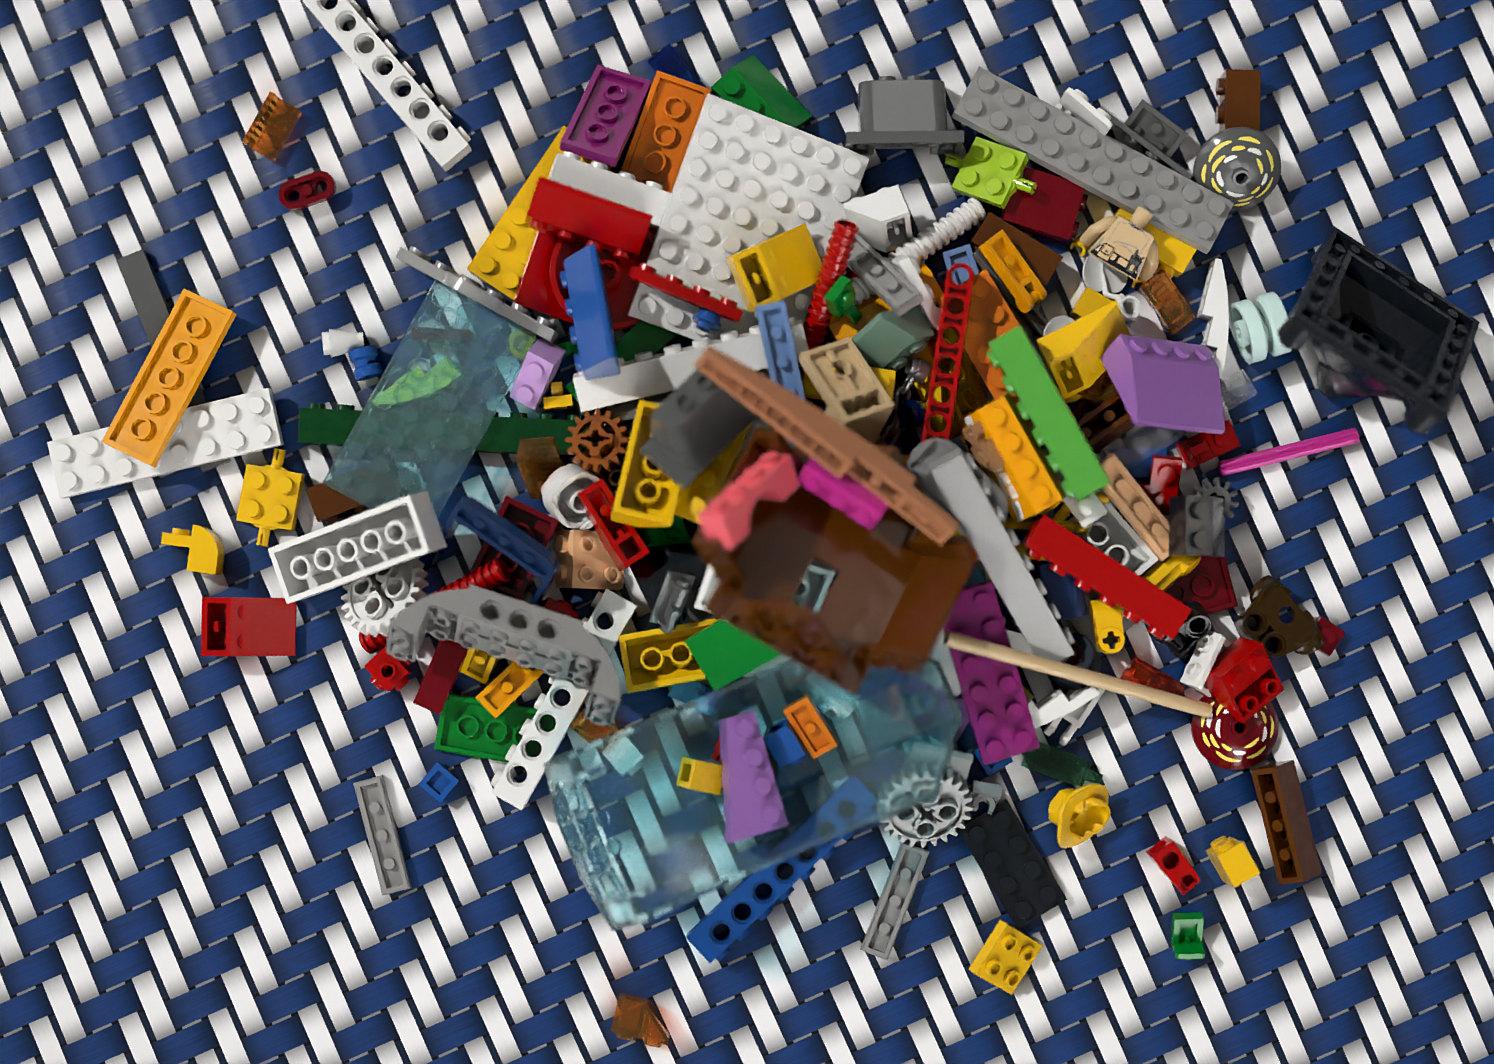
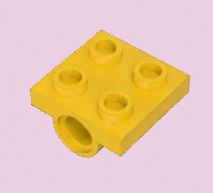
M999 920L969 967V970L1012 995L1043 945L1008 922Z

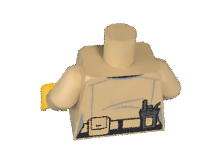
M1138 205L1130 220L1120 214L1116 217L1107 216L1091 224L1082 235L1076 237L1070 245V249L1074 245H1079L1083 250L1079 255L1080 257H1083L1088 251L1089 254L1132 278V288L1135 287L1136 283L1140 282L1145 285L1143 292H1147L1159 264L1158 244L1154 240L1155 236L1145 230L1153 213Z

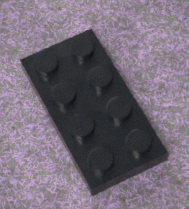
M1005 798L995 804L992 814H987V809L967 821L965 829H956L1015 927L1019 929L1064 902L1067 898Z

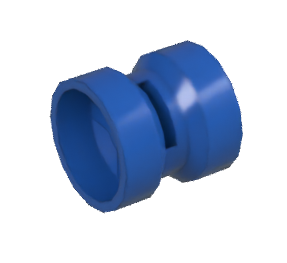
M376 345L364 346L348 352L350 361L355 365L353 373L356 381L368 380L384 374L382 365L377 361L378 350Z

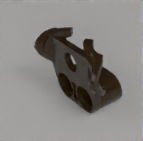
M1266 575L1251 589V604L1248 609L1237 616L1235 620L1237 632L1242 638L1261 642L1270 659L1282 657L1292 651L1301 655H1307L1320 649L1323 644V637L1311 613L1308 610L1303 612L1290 597L1293 592L1276 578ZM1282 607H1289L1293 611L1294 616L1290 623H1283L1279 619L1278 613ZM1249 616L1256 620L1257 626L1254 631L1250 630L1247 626ZM1268 638L1275 642L1276 647L1273 653H1270L1266 648Z

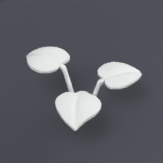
M1089 254L1082 270L1086 287L1096 292L1102 291L1103 296L1117 301L1130 335L1165 340L1151 320L1138 316L1141 311V304L1136 297L1132 295L1124 296L1122 293L1119 295L1115 294L1120 292L1126 285L1127 275ZM1064 315L1057 316L1047 323L1043 336L1075 320Z

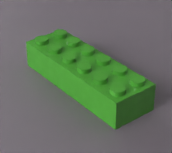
M1019 325L989 342L991 350L986 352L995 369L999 367L1003 369L1006 376L1001 379L1010 395L1016 392L1021 402L1016 404L1025 421L1031 418L1036 427L1031 432L1039 446L1045 444L1051 453L1046 458L1053 471L1057 472L1060 470L1063 474L1065 481L1061 482V485L1068 497L1072 498L1075 496L1077 501L1110 484L1021 326Z

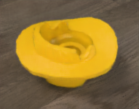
M1093 783L1077 790L1066 788L1059 790L1052 799L1048 808V818L1058 826L1057 840L1061 848L1079 845L1106 826L1111 814L1108 806L1109 795L1106 786Z

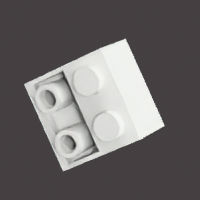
M898 185L884 187L875 193L863 197H855L849 202L843 203L845 219L859 227L858 234L873 248L887 253L896 250L898 247H903L905 242L910 243L912 238L910 212Z

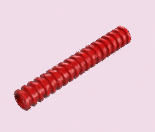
M847 220L834 221L833 226L835 229H832V237L828 241L830 246L826 247L825 251L827 254L823 257L825 263L821 264L820 269L822 271L818 273L819 280H816L815 283L817 288L813 290L812 294L814 296L811 297V305L807 309L809 313L805 315L806 321L803 322L808 350L823 346L821 343L825 341L824 335L827 334V327L831 322L829 319L833 316L828 309L824 297L841 275L845 276L846 270L844 268L848 267L849 262L847 260L851 258L852 254L850 251H853L854 248L852 243L856 242L857 239L855 234H858L859 227ZM797 361L802 381L804 368L802 367L800 362Z
M495 558L493 562L480 566L477 570L471 571L470 574H466L462 578L455 580V582L449 583L448 586H443L440 590L434 591L433 594L447 590L468 589L470 584L491 591L495 589V586L499 587L503 582L510 581V570L503 560ZM359 632L360 644L369 654H373L387 646L388 634L384 637L379 633L377 637H373L370 634L366 636Z

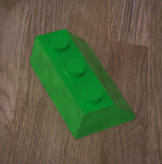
M754 55L733 66L711 87L712 95L796 129H801L812 118V115Z

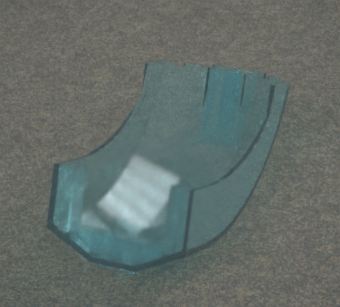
M929 657L922 673L911 671L903 673L896 669L884 667L877 669L870 666L856 695L790 659L544 763L557 824L581 881L613 931L640 925L765 867L868 824L890 819L939 796L942 787L940 782L944 769L948 768L955 746L953 745L957 729H960L963 716L940 662ZM809 693L838 739V746L815 759H812L807 751L805 759L795 766L788 764L780 768L776 785L788 822L787 826L734 843H725L723 787L720 795L677 786L682 756L722 765V763L711 758V754L715 753L713 749L719 738V720L754 710L763 738L767 728L786 719L782 711L785 706ZM830 707H835L837 709L838 715L835 712H833L830 709Z

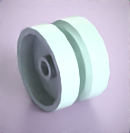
M1272 291L1259 295L1254 303L1249 299H1245L1231 304L1230 318L1234 337L1241 355L1248 364L1266 359L1268 352L1274 357L1291 352V349L1281 344L1277 334L1278 329L1288 317L1276 293Z

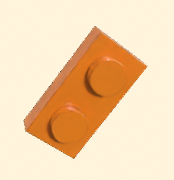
M809 693L783 708V713L812 759L838 746V739Z

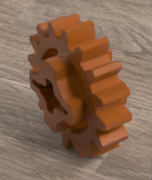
M599 408L595 410L593 416L588 411H584L585 419L581 420L575 417L574 420L578 425L576 427L568 426V430L573 435L572 437L565 438V441L572 445V447L567 449V453L569 455H576L573 462L576 465L583 462L582 468L585 471H588L593 466L594 472L600 473L601 467L604 466L609 472L611 471L610 464L612 462L617 465L621 464L618 458L619 455L626 456V450L623 448V445H628L629 439L623 437V435L629 431L626 427H619L623 422L619 417L612 420L613 413L609 410L604 416ZM591 425L585 433H582L586 427ZM604 425H610L614 429L616 435H613L612 433H606V427ZM598 435H600L603 441H600L598 447H596L592 441L597 440ZM580 447L590 449L591 459L582 454ZM610 449H613V451H612L608 456L605 457V454H606Z

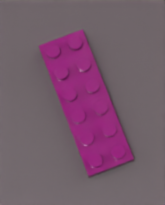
M991 580L963 588L943 629L944 635L947 631L1011 648ZM948 646L983 765L1040 748L1017 666Z

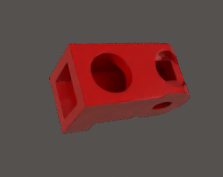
M1167 836L1163 837L1146 851L1150 859L1183 896L1201 882L1200 877L1184 855Z

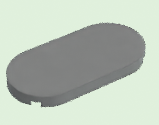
M944 438L925 440L913 449L907 466L914 477L917 478L916 480L927 498L958 521L933 478L928 464L959 447L952 441ZM976 464L977 469L973 472L978 480L984 478L992 493L987 496L992 506L998 503L1006 518L1001 521L1004 526L1008 516L1007 498L1000 487ZM959 524V526L957 527V530H958L961 534H963V535L966 536L964 530L962 529L961 525Z

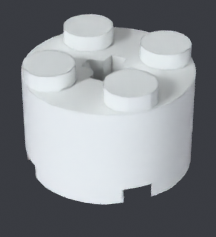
M573 463L556 469L541 487L543 504L546 510L568 528H580L582 530L593 527L577 494L600 479Z

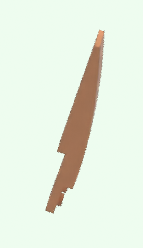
M710 346L705 349L694 366L836 477L840 478L846 472L940 546L956 531L960 523L912 486L917 479L820 409L771 379Z

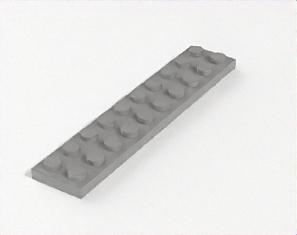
M980 66L952 114V118L1006 147L1026 153L1029 159L1132 215L1138 205L1153 213L1149 224L1205 254L1210 251L1234 205L1233 202L1116 139L1108 135L1104 136L1088 124Z

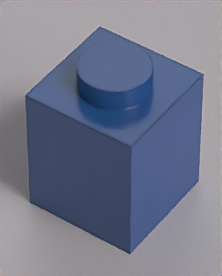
M787 718L765 730L763 741L780 768L788 764L795 766L805 759L807 749Z

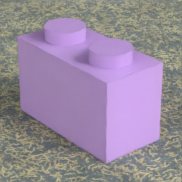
M540 337L527 352L509 397L535 410L543 401V397L547 396L551 387L550 383L554 380L566 350Z

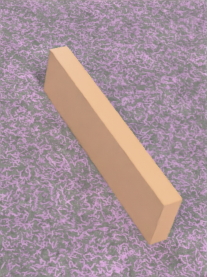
M1109 453L1099 462L1110 481V484L1102 487L1103 491L1159 561H1164L1169 557V522L1114 453Z

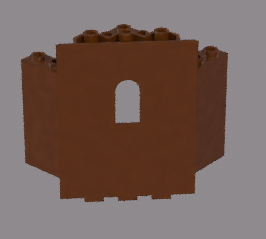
M756 428L720 494L726 490L728 485L734 483L746 469L754 465L761 455L767 452L791 455L797 478L811 456L796 445L792 448L786 437L777 430ZM873 445L912 474L896 446ZM915 480L912 486L925 495L919 483ZM801 484L784 502L757 499L750 516V533L733 549H725L720 540L705 539L702 527L699 529L692 543L700 552L701 558L715 572L716 578L720 580L704 610L854 695L857 694L870 666L877 669H882L883 667L896 669L903 673L909 671L923 672L979 557L978 552L968 537L951 535L940 546L890 506L887 507L871 531L839 509L831 506L813 492L808 491ZM813 558L839 572L825 601L817 612H814L811 607L797 606L794 603L795 591Z

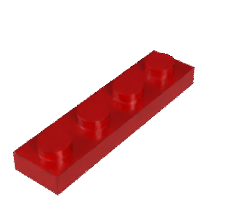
M640 263L639 267H630L626 277L700 309L713 311L729 321H740L743 311L736 308L738 303L724 297H721L720 301L709 297L710 291L698 286H694L693 290L682 286L684 282L682 279L667 274L666 278L655 274L657 269Z

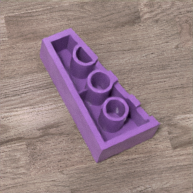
M748 711L719 720L720 755L723 771L721 777L724 790L723 816L725 817L726 830L724 832L725 843H734L787 826L788 822L755 711Z

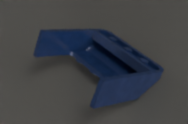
M469 496L463 497L453 508L442 530L446 545L448 546L458 525L462 524L542 580L529 603L539 607L560 571L557 556L477 499ZM446 548L430 553L422 569L428 572L444 554Z

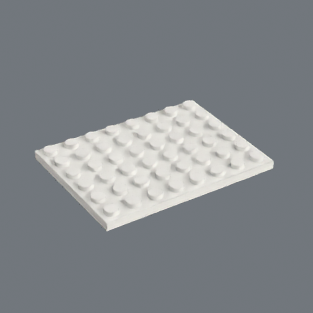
M707 94L646 265L657 269L655 274L666 278L667 274L682 279L684 281L682 286L692 290L694 286L704 288L711 292L709 297L720 301L721 297L737 302L736 308L743 311L739 322H732L721 317L719 322L721 324L720 330L706 333L697 329L696 323L692 320L694 314H698L700 308L638 283L627 315L692 340L709 337V340L713 341L721 339V334L735 330L738 331V334L750 332L749 327L758 325L756 311L748 312L725 257L806 223L821 262L825 263L823 257L827 254L825 251L826 247L830 246L828 241L832 237V229H835L833 226L834 221L846 220L843 203L849 202L856 197L869 157L714 95ZM815 284L782 299L785 300L788 317H795L796 321L802 320V324L806 321L805 315L809 313L807 309L811 305L810 299L814 296L812 294L814 288H817Z

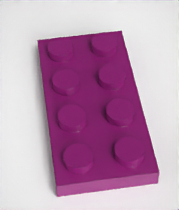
M597 64L560 141V150L616 167L648 97L652 81Z

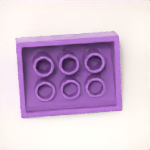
M1119 334L1100 357L1135 425L1223 434L1225 432L1219 368L1212 357L1211 350L1207 346Z

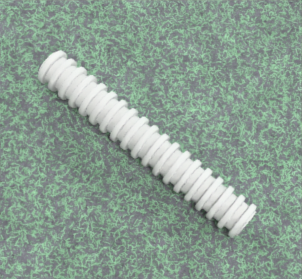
M971 197L968 199V203L963 202L960 205L961 208L956 207L953 213L949 212L946 214V218L941 217L939 223L934 222L932 228H925V233H918L917 238L912 237L910 243H903V248L898 247L895 253L890 252L888 258H883L892 265V259L898 255L909 256V258H914L919 265L921 259H928V254L934 255L935 250L942 249V245H948L950 240L957 239V235H963L964 230H970L971 225L976 226L979 220L983 221L986 218L985 210L977 199ZM852 278V285L856 293L854 306L856 304L861 305L863 299L868 300L870 294H876L860 278Z

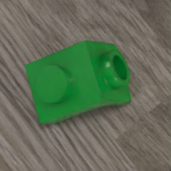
M1202 912L1172 913L1171 945L1176 959L1193 960L1205 958V951L1202 945L1204 922Z

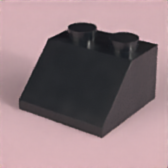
M1192 495L1169 497V556L1224 557L1225 499L1214 496Z

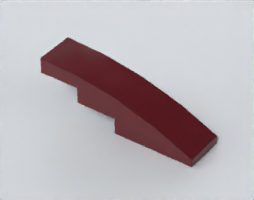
M448 639L440 640L413 703L440 715L451 689L457 681L468 649Z

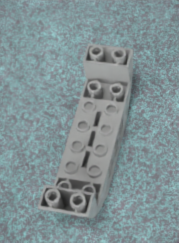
M470 584L468 589L447 590L419 599L403 609L389 623L386 653L391 654L398 660L415 662L425 634L430 633L437 639H448L459 643L467 649L485 651L492 657L506 658L515 661L522 667H533L543 670L546 674L553 677L561 676L570 679L580 686H591L592 690L584 718L590 719L594 724L612 727L621 699L619 679L615 666L600 642L582 627L584 621Z

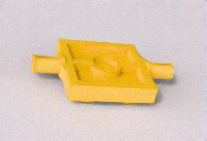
M274 448L271 465L256 466L246 464L236 521L251 523L259 528L256 545L268 547L271 530L286 529L295 531L305 474L291 472L283 468L286 450Z

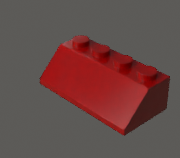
M539 176L525 222L529 223V227L533 230L543 233L549 230L558 233L557 237L564 241L574 242L578 240L586 243V247L595 244L597 252H602L604 249L614 253L613 256L615 258L630 262V259L636 261L653 215Z

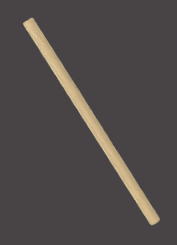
M947 631L943 638V644L952 648L1197 716L1209 718L1212 714L1213 708L1209 703Z

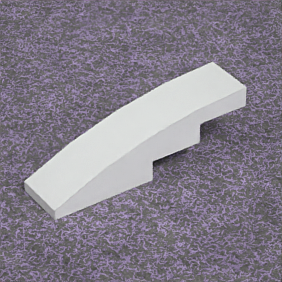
M1215 258L1209 265L1197 318L1207 320L1202 345L1207 346L1212 351V357L1219 368V377L1222 379L1228 349L1229 307L1222 259Z
M1087 685V687L1074 690L1065 696L1058 687L1036 704L1028 695L1026 700L1034 728L1045 725L1076 710L1100 694L1096 687Z

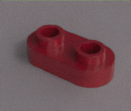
M316 171L285 182L279 189L278 197L284 207L291 211H298L331 199L336 192V182L327 172ZM320 183H326L327 185L326 190L323 192H319L317 189ZM294 192H298L300 195L297 201H291L290 199Z

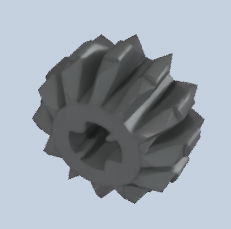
M1215 477L1212 484L1208 478L1202 480L1203 488L1199 485H1195L1192 488L1198 496L1211 495L1225 499L1224 524L1226 523L1225 516L1230 519L1235 516L1234 512L1229 508L1239 507L1238 502L1231 501V497L1237 496L1238 492L1231 491L1228 493L1227 490L1231 486L1229 481L1221 486L1220 477Z

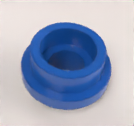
M701 308L698 314H694L692 320L696 323L697 329L706 333L720 330L721 324L719 322L721 316L717 313Z

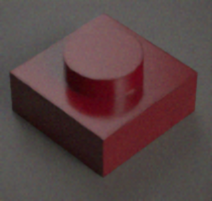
M1318 616L1315 622L1323 637V644L1318 651L1326 656H1330L1346 632L1322 616Z

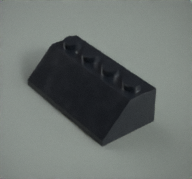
M693 523L690 528H687L692 542L701 528V525ZM692 542L648 548L650 553L629 565L651 611L654 609L667 571L694 575L695 580L690 591L701 586L708 563L701 558L700 552Z

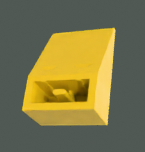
M806 223L725 257L748 312L755 311L754 306L777 302L815 284L816 280H819L818 273L822 271L820 269L822 262Z
M1117 301L1103 306L1036 340L1048 370L1064 400L1091 387L1106 370L1100 357L1119 334L1130 335Z

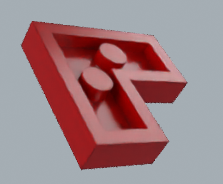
M1152 455L1148 482L1136 481L1162 515H1169V497H1176L1178 495L1183 465L1181 457Z

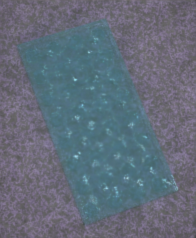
M435 279L323 483L369 509H374L411 494L428 491L438 519L520 371L527 352L536 342L538 335Z

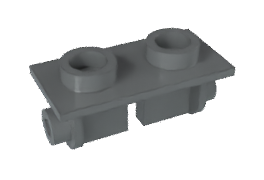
M667 571L649 622L660 624L662 632L670 634L672 630L676 629L694 583V575Z

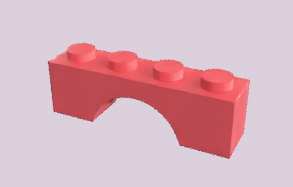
M767 452L761 455L760 459L750 468L746 469L734 483L728 485L723 493L710 501L708 506L698 514L705 539L720 540L725 549H733L750 533V516L757 499L784 502L799 488L800 485L791 455L777 454V452Z

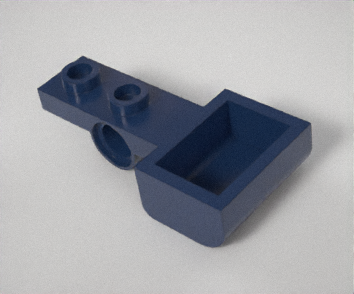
M1051 563L1033 566L1035 580L1040 578L1048 592L1044 595L1047 604L1054 603L1062 617L1057 621L1089 615L1084 591L1073 584L1076 580L1067 573L1062 577L1049 569ZM994 589L1002 617L1012 616L998 590Z

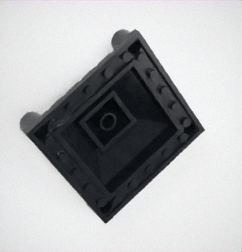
M1334 226L1327 234L1325 241L1311 257L1313 269L1293 312L1278 329L1279 340L1284 347L1298 350L1310 339L1319 359L1317 386L1324 396L1332 397L1333 399H1351L1371 394L1402 402L1407 400L1412 404L1404 413L1407 427L1414 432L1427 433L1438 421L1442 422L1449 415L1480 322Z

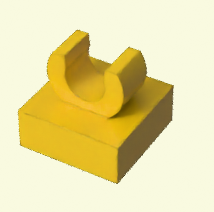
M562 381L551 382L552 396L543 397L544 409L546 411L574 409V397L572 394L565 395Z

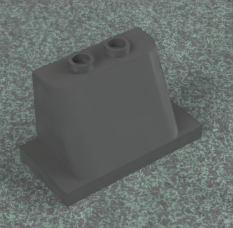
M919 75L909 76L907 80H896L894 76H881L878 80L863 81L858 84V132L846 133L844 148L862 155H873L875 149L930 148V154H959L964 143V130H948L944 81L924 80V76Z
M696 369L651 414L650 439L640 448V453L685 491L758 415L700 370Z

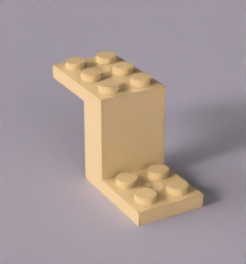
M848 337L802 352L798 361L827 404L824 413L871 445H874L895 405L852 339ZM836 367L843 370L845 375L835 373L832 368Z

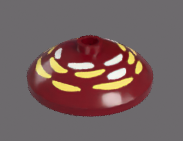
M1203 695L1199 701L1209 703L1213 708L1209 718L1194 714L1191 717L1192 738L1196 748L1205 759L1221 768L1241 770L1255 766L1269 755L1278 736V717L1271 702L1243 724V730L1237 733L1234 726L1239 721L1213 696Z

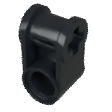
M1197 601L1184 603L1192 611L1174 639L1164 636L1160 640L1154 636V639L1159 644L1164 643L1170 648L1171 654L1175 657L1185 655L1211 629V621L1201 603Z

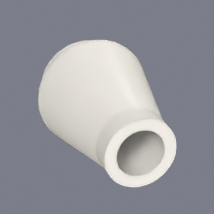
M329 329V332H322L324 355H331V358L364 347L363 332L356 333Z

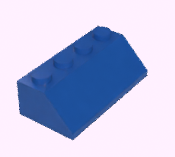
M592 244L565 259V271L560 272L563 289L568 288L570 296L569 299H565L568 317L573 316L574 326L569 327L572 344H578L579 354L574 355L577 372H582L586 381L621 374L602 263L595 244Z

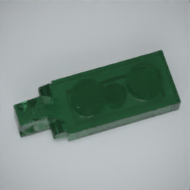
M1039 742L1040 748L1025 752L1020 766L1074 786L1083 787L1085 780L1100 784L1103 774L1089 769L1091 762L1086 761L1085 758Z

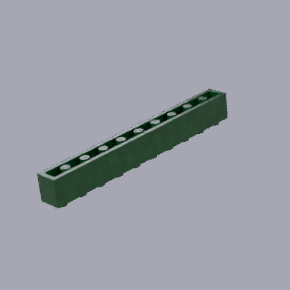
M308 403V408L299 409L298 443L303 445L530 455L529 452L555 450L556 453L532 455L575 457L576 455H569L567 453V449L572 447V445L568 444L565 438L572 437L573 435L568 430V426L576 427L578 425L574 418L578 417L583 420L585 416L568 415V420L556 419V414H539V419L527 418V413L510 412V417H499V412L481 411V416H470V411L452 410V415L441 414V409L424 408L423 413H412V408L395 407V412H383V407L366 406V411L355 410L354 405L338 404L337 409H326V404ZM591 425L586 427L582 433H585ZM550 440L552 441V443L526 445L525 443ZM550 445L554 446V448L528 450L527 448ZM580 447V450L583 453L585 449L583 447Z

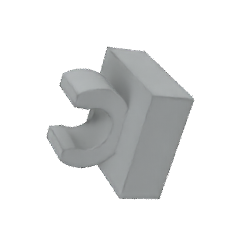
M974 780L970 786L972 799H974L972 811L976 812L979 802L984 801L988 804L987 814H992L995 809V803L1002 796L1003 786Z

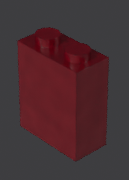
M1025 167L1023 179L1036 182V190H1034L1033 194L1018 189L1010 197L1001 219L1022 232L1066 245L1070 238L1075 239L1080 224V222L1075 221L1078 210L1083 212L1088 199V195L1084 194L1085 189L1065 178Z

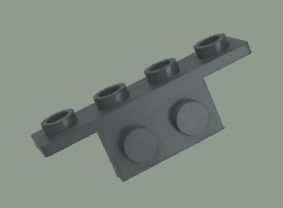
M1144 99L1141 100L1126 122L1122 121L1104 106L1100 107L1110 115V121L1113 123L1111 129L1116 125L1124 131L1122 135L1124 139L1134 146L1138 142L1148 149L1145 154L1158 163L1163 160L1171 166V170L1188 179L1193 177L1192 172L1171 157L1187 137L1188 132Z

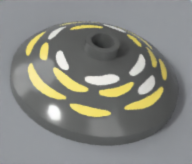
M1249 127L1228 128L1213 135L1200 148L1193 166L1194 182L1233 202L1234 205L1231 211L1248 209L1265 200L1276 187L1281 174V158L1274 142L1263 132ZM1245 173V177L1243 179H1236V176L1238 174Z

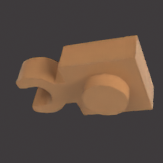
M980 421L962 429L964 437L973 446L969 450L974 462L985 473L1005 465L992 438L986 439L985 431Z

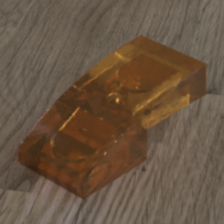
M1160 269L1151 279L1139 286L1147 303L1157 312L1170 334L1175 335L1196 318L1182 294L1164 270Z

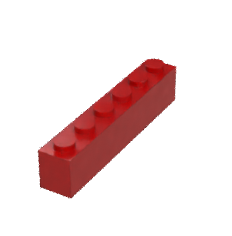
M1038 514L1020 544L1027 548L1024 553L1038 562L1041 558L1051 563L1050 570L1062 577L1066 573L1076 579L1073 583L1075 586L1087 593L1091 589L1100 594L1098 598L1100 602L1112 609L1115 605L1125 610L1123 613L1125 618L1135 624H1138L1139 621L1144 622L1149 626L1147 631L1160 640L1164 636L1174 639L1192 611L1191 608L1046 515Z

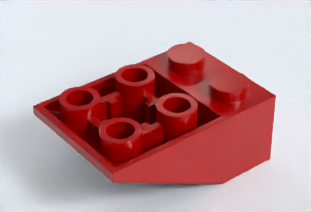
M202 597L201 656H296L297 601L286 604L285 598Z

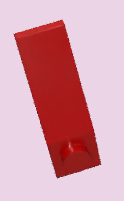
M603 478L577 494L604 548L619 571H622L650 553L632 525L610 520L615 497Z

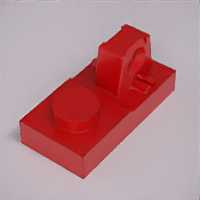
M1229 419L1224 421L1225 432L1223 434L1200 432L1175 444L1186 470L1241 446Z

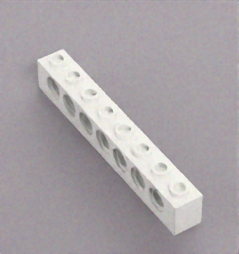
M301 0L445 172L472 151L468 144L471 140L461 126L455 129L450 123L453 117L442 104L437 107L431 99L434 97V94L424 82L421 85L417 84L412 78L416 75L414 70L406 61L400 63L394 55L398 53L388 39L383 42L376 35L380 30L369 17L364 20L359 15L358 11L361 8L355 0H338L336 7L330 10L325 9V4L328 0ZM347 21H356V26L353 30H343V26ZM365 43H374V48L371 52H361V48ZM392 64L393 69L389 74H379L381 66ZM404 85L411 86L409 95L405 97L398 96L400 87ZM428 107L430 112L426 118H416V112L419 108ZM437 130H448V135L444 140L437 141L434 139V134Z
M606 588L604 594L600 591L597 593L591 604L594 611L589 619L587 617L583 618L582 627L600 642L610 657L619 641L618 636L622 635L638 606ZM603 613L611 614L614 620L612 627L607 630L601 629L597 624L598 617ZM550 676L548 683L552 686L547 695L544 693L540 694L533 707L538 711L532 720L526 719L519 734L523 735L518 746L512 744L505 756V759L509 761L504 771L498 769L490 785L494 786L491 792L493 795L520 810L525 808L592 689L591 686H580L570 679L561 676ZM559 689H565L570 693V702L565 706H560L555 701V693ZM546 714L552 715L556 720V726L552 731H545L540 725L541 718ZM530 740H536L541 744V753L536 757L530 756L526 751V745ZM515 766H522L526 769L527 778L525 781L517 782L513 779L512 770Z

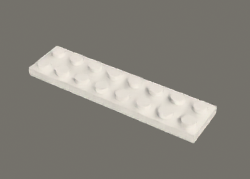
M270 388L188 407L155 468L101 442L109 427L47 442L59 498L63 499L284 445L272 389Z

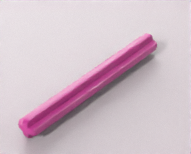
M1351 428L1218 462L1219 473L1221 476H1226L1359 442V434L1356 428Z

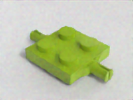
M977 136L964 158L948 153V157L945 159V164L959 168V172L951 186L954 192L973 197L1005 209L1010 197L1018 189L1033 194L1037 187L1036 182L1023 179V171L1029 160L1026 153Z

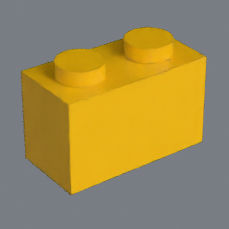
M1221 836L1210 843L1211 848L1205 850L1221 880L1234 888L1260 874L1244 843L1233 837Z

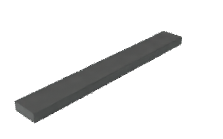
M141 249L117 259L116 262L152 347L170 315V310L146 251ZM200 384L188 407L207 403ZM228 458L200 465L202 472H207L229 463L231 460Z

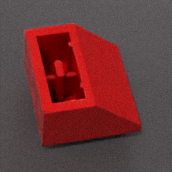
M1239 637L1218 654L1205 681L1210 694L1243 724L1284 690L1263 644Z

